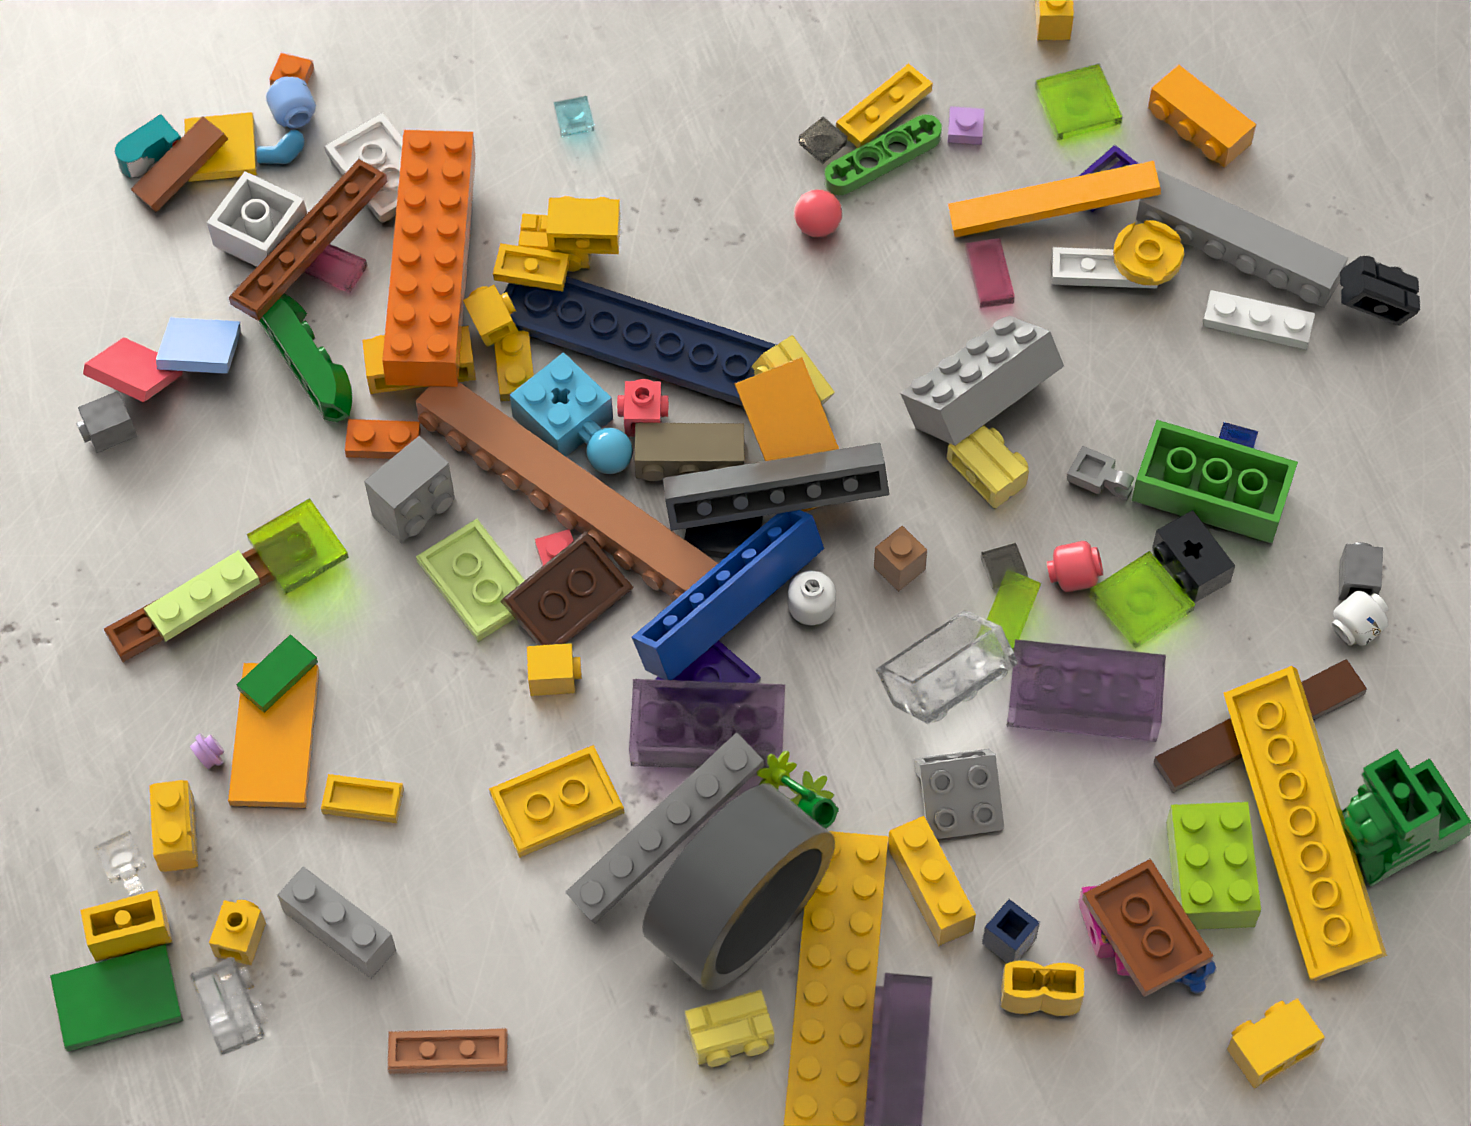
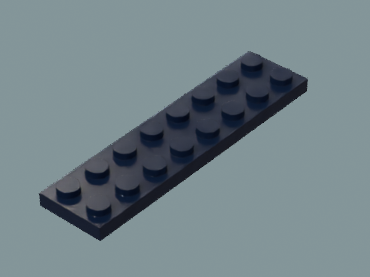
M566 276L563 291L508 283L504 293L507 292L516 310L510 315L518 331H527L531 337L740 406L743 405L735 383L755 376V370L752 368V365L764 352L777 345Z

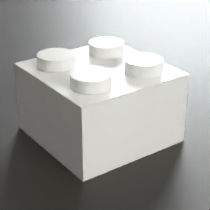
M245 171L208 220L207 226L213 246L257 267L303 219L307 211L303 198Z

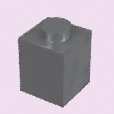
M119 391L78 407L82 421L76 423L84 442L92 441L97 453L137 437L131 417Z
M1364 542L1345 545L1340 559L1338 600H1346L1356 591H1362L1368 595L1373 593L1379 595L1382 587L1383 547H1374Z

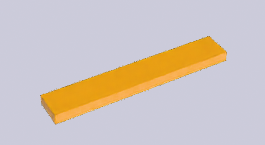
M1154 161L949 203L948 206L954 237L956 238L1161 195V189Z

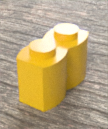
M1013 961L1004 966L1001 981V1008L1017 1014H1028L1042 1010L1056 1016H1068L1080 1012L1084 997V969L1071 963H1053L1044 967L1032 961Z

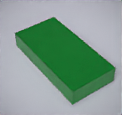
M290 634L236 685L245 697L265 713L318 663V660L312 652Z

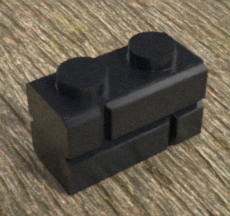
M1359 256L1342 268L1340 272V284L1343 287L1341 290V304L1399 326L1420 311V296L1417 295L1419 292L1418 277L1403 272L1400 267H1389L1378 263L1371 256Z

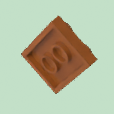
M1151 858L1083 893L1082 900L1143 997L1212 962L1213 954Z

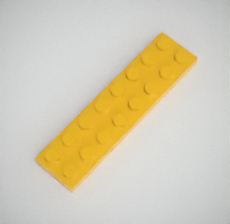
M1289 666L1224 692V698L1310 980L1318 981L1387 956L1351 839L1345 830V819L1297 668Z
M829 831L835 838L834 853L823 879L804 907L784 1126H864L888 836Z

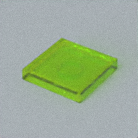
M1100 63L1035 80V89L1057 140L1122 124V113Z
M310 498L246 534L248 541L285 595L349 558L347 550Z
M1150 551L1091 588L1090 592L1093 599L1135 648L1194 611L1195 603L1184 593L1183 589Z

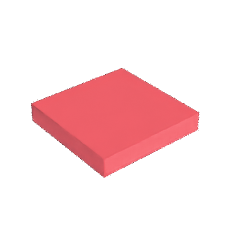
M123 337L86 362L83 374L141 402H145L182 376L183 371L157 369L156 357L158 352Z

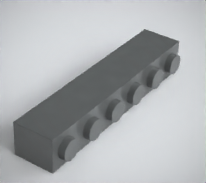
M881 443L663 478L665 502L671 531L890 495Z

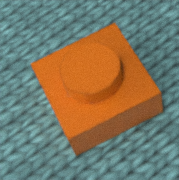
M280 53L269 78L270 86L281 77H297L308 84L314 70L313 60Z

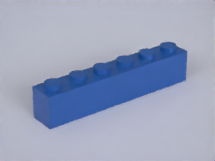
M801 510L776 514L634 634L632 640L644 669L670 682L778 588L783 586L800 569L810 563L814 557L825 549L813 515Z

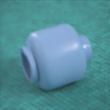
M281 77L273 83L266 94V101L277 124L293 129L305 126L315 112L316 103L306 82L300 78Z

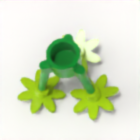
M789 751L781 753L778 759L774 754H769L767 757L769 768L757 770V775L763 778L759 785L771 784L777 789L779 785L789 787L793 793L798 795L791 799L792 802L824 828L831 826L836 819L839 808L830 800L834 797V794L828 790H822L827 782V776L822 775L813 783L810 772L805 771L802 777V786L790 778L789 773L796 768L797 764L788 762Z

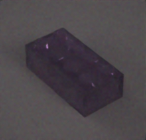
M1015 639L1006 726L1157 742L1162 724L1166 655Z
M633 679L629 740L631 766L699 768L737 732L763 759L764 766L762 768H769L767 763L768 755L774 754L778 759L780 754L783 753L785 684Z
M885 973L883 986H875L872 1023L879 1024H872L869 1061H877V1063L869 1062L866 1099H873L874 1101H866L864 1126H922L933 977Z

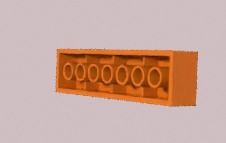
M404 130L382 359L386 385L458 387L464 314L463 300L465 299L476 160L474 133L471 131Z

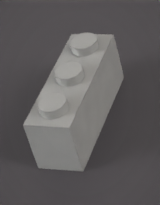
M304 866L277 894L285 914L370 979L396 951L392 933Z

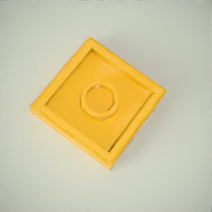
M253 112L206 116L205 118L227 136L228 140L188 182L241 177L245 171L254 176L257 175ZM201 117L185 118V133Z

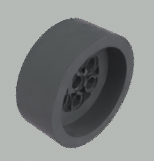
M765 783L746 790L715 814L692 838L673 862L658 885L646 910L642 927L644 937L706 990H715L727 985L754 965L778 941L801 913L829 867L835 849L834 836L773 785Z

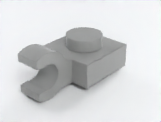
M1082 446L1067 472L1068 482L1099 495L1103 487H1106L1113 495L1123 500H1127L1133 490L1131 484L1134 477L1126 472L1115 470L1116 459L1085 446Z

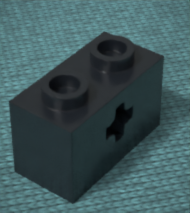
M1193 510L1156 530L1152 546L1154 557L1160 565L1167 566L1173 574L1177 588L1183 594L1187 593L1194 603L1231 583L1235 564Z

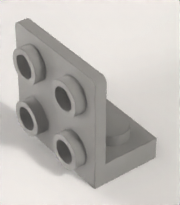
M990 749L914 759L916 774L921 779L925 817L936 839L1001 831L1004 829L996 755Z

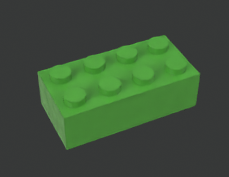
M1156 420L1136 478L1132 501L1180 516L1193 510L1203 523L1273 543L1298 462Z

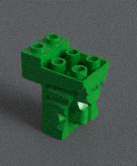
M1398 748L1363 767L1361 776L1365 784L1358 788V795L1352 797L1351 803L1342 810L1345 819V830L1351 839L1361 874L1370 887L1434 851L1439 853L1471 834L1470 818L1432 760L1429 758L1410 768Z

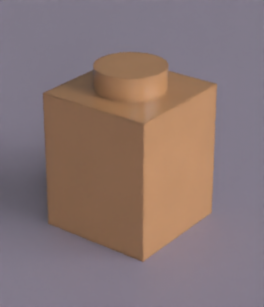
M903 526L899 527L875 547L874 568L898 592L926 570L927 549Z

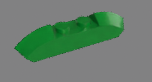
M284 293L260 318L259 323L323 419L340 422L350 416L352 407V388L343 365L332 363L328 352L323 346L319 348L313 342L315 335L307 321H303L307 312L298 302Z

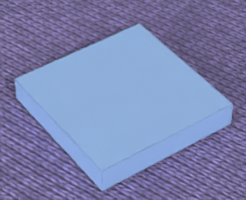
M170 317L156 357L157 369L227 374L241 333L240 321Z

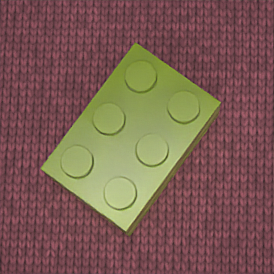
M1229 802L1171 805L1166 827L1173 893L1195 928L1199 930L1255 927L1261 913L1249 803Z

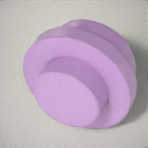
M201 733L195 736L196 741L190 745V748L207 769H210L215 764L220 766L223 763L220 755L224 753V750L211 734L207 738Z

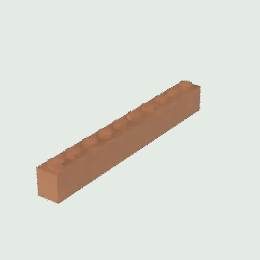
M458 382V387L429 386L417 398L418 420L423 427L431 432L435 430L439 432L455 450H464L470 454L476 464L482 469L494 471L510 489L521 490L528 495L530 501L541 510L547 509L556 515L558 521L567 529H576L581 534L587 532L601 549L603 548L613 556L619 566L626 570L632 569L637 572L650 588L654 590L661 589L670 596L672 602L718 564L460 382Z

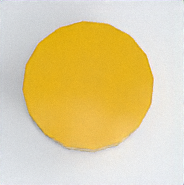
M1144 220V223L1127 225L1118 234L1113 248L1114 264L1120 274L1131 282L1144 286L1159 285L1170 281L1179 272L1184 259V247L1181 244V238L1178 233L1168 225L1154 220Z

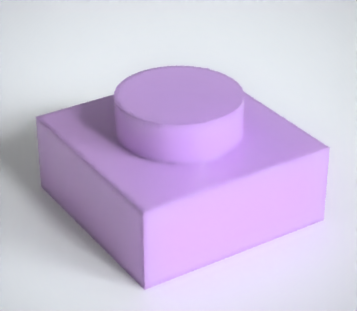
M950 106L948 142L982 145L984 109Z

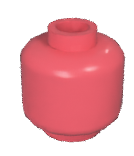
M1084 540L1057 546L1053 552V560L1047 561L1051 583L1058 582L1064 592L1092 588L1096 586L1098 577L1104 575L1098 548H1092Z

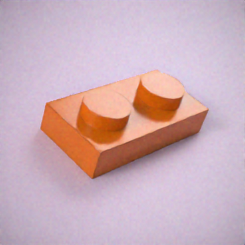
M348 419L345 442L346 457L391 459L420 436V421Z

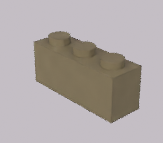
M635 423L634 461L636 478L659 481L665 477L744 465V423Z

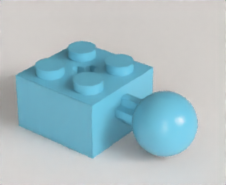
M564 352L510 394L512 416L524 428L567 457L585 442L587 444L588 460L597 471L604 474H615L624 470L629 465L633 455V447L629 437L616 428L602 429L613 420L612 397Z

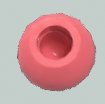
M810 190L798 200L794 208V218L804 234L812 237H826L835 232L840 224L842 208L833 193L825 190Z

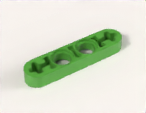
M920 115L831 162L825 169L826 189L834 195L849 194L935 148L941 140L942 124L940 120L932 115ZM921 129H924L926 131L920 134ZM893 142H901L906 145L907 149L903 152L895 153L888 146ZM865 157H872L878 161V165L873 168H866L860 164V160ZM838 174V176L841 178L846 176V180L842 181L840 178L834 179V175Z

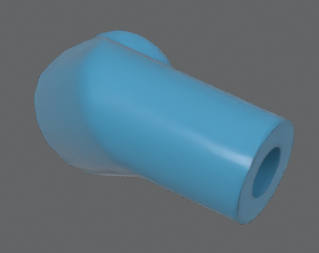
M292 130L285 134L276 146H258V163L287 164L292 162L304 147L303 134L297 130Z

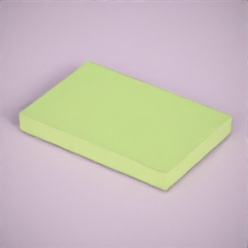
M478 519L473 520L416 556L417 563L477 642L515 619L501 603V600L525 580Z

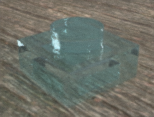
M587 96L554 102V111L561 137L594 131V122Z

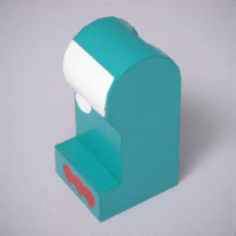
M159 114L116 144V159L122 174L131 178L142 176L147 172L150 165L159 161L181 139L178 132L162 114Z

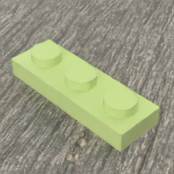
M238 550L144 608V611L166 642L260 584L259 577Z

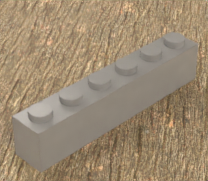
M1157 171L1161 195L1139 200L1137 221L1144 223V220H1154L1166 224L1178 233L1182 244H1189L1204 251L1214 259H1221L1236 266L1244 273L1260 277L1276 288H1283L1300 296L1308 303H1315L1325 308L1340 282V272L1346 266L1348 257L1166 173Z
M736 732L565 893L595 924L757 773V770L764 766L763 759Z

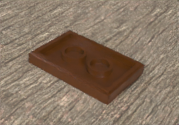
M584 532L501 600V603L538 646L566 644L628 594L634 587L590 535Z

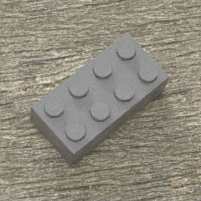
M1007 316L997 320L993 327L981 336L969 340L966 346L956 354L941 360L938 366L928 374L916 378L911 383V386L902 391L900 395L916 429L952 445H957L1063 368L1064 364L1049 330Z

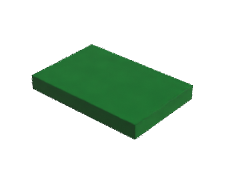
M166 945L50 975L64 1048L67 1052L183 1021Z

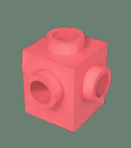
M648 379L625 381L624 395H618L617 415L618 417H624L625 434L628 437H635V423H661V417H668L669 398L668 395H662L661 381H651Z

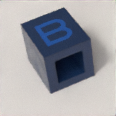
M1008 899L985 926L982 944L1006 963L1018 961L1037 939L1040 922L1012 900Z

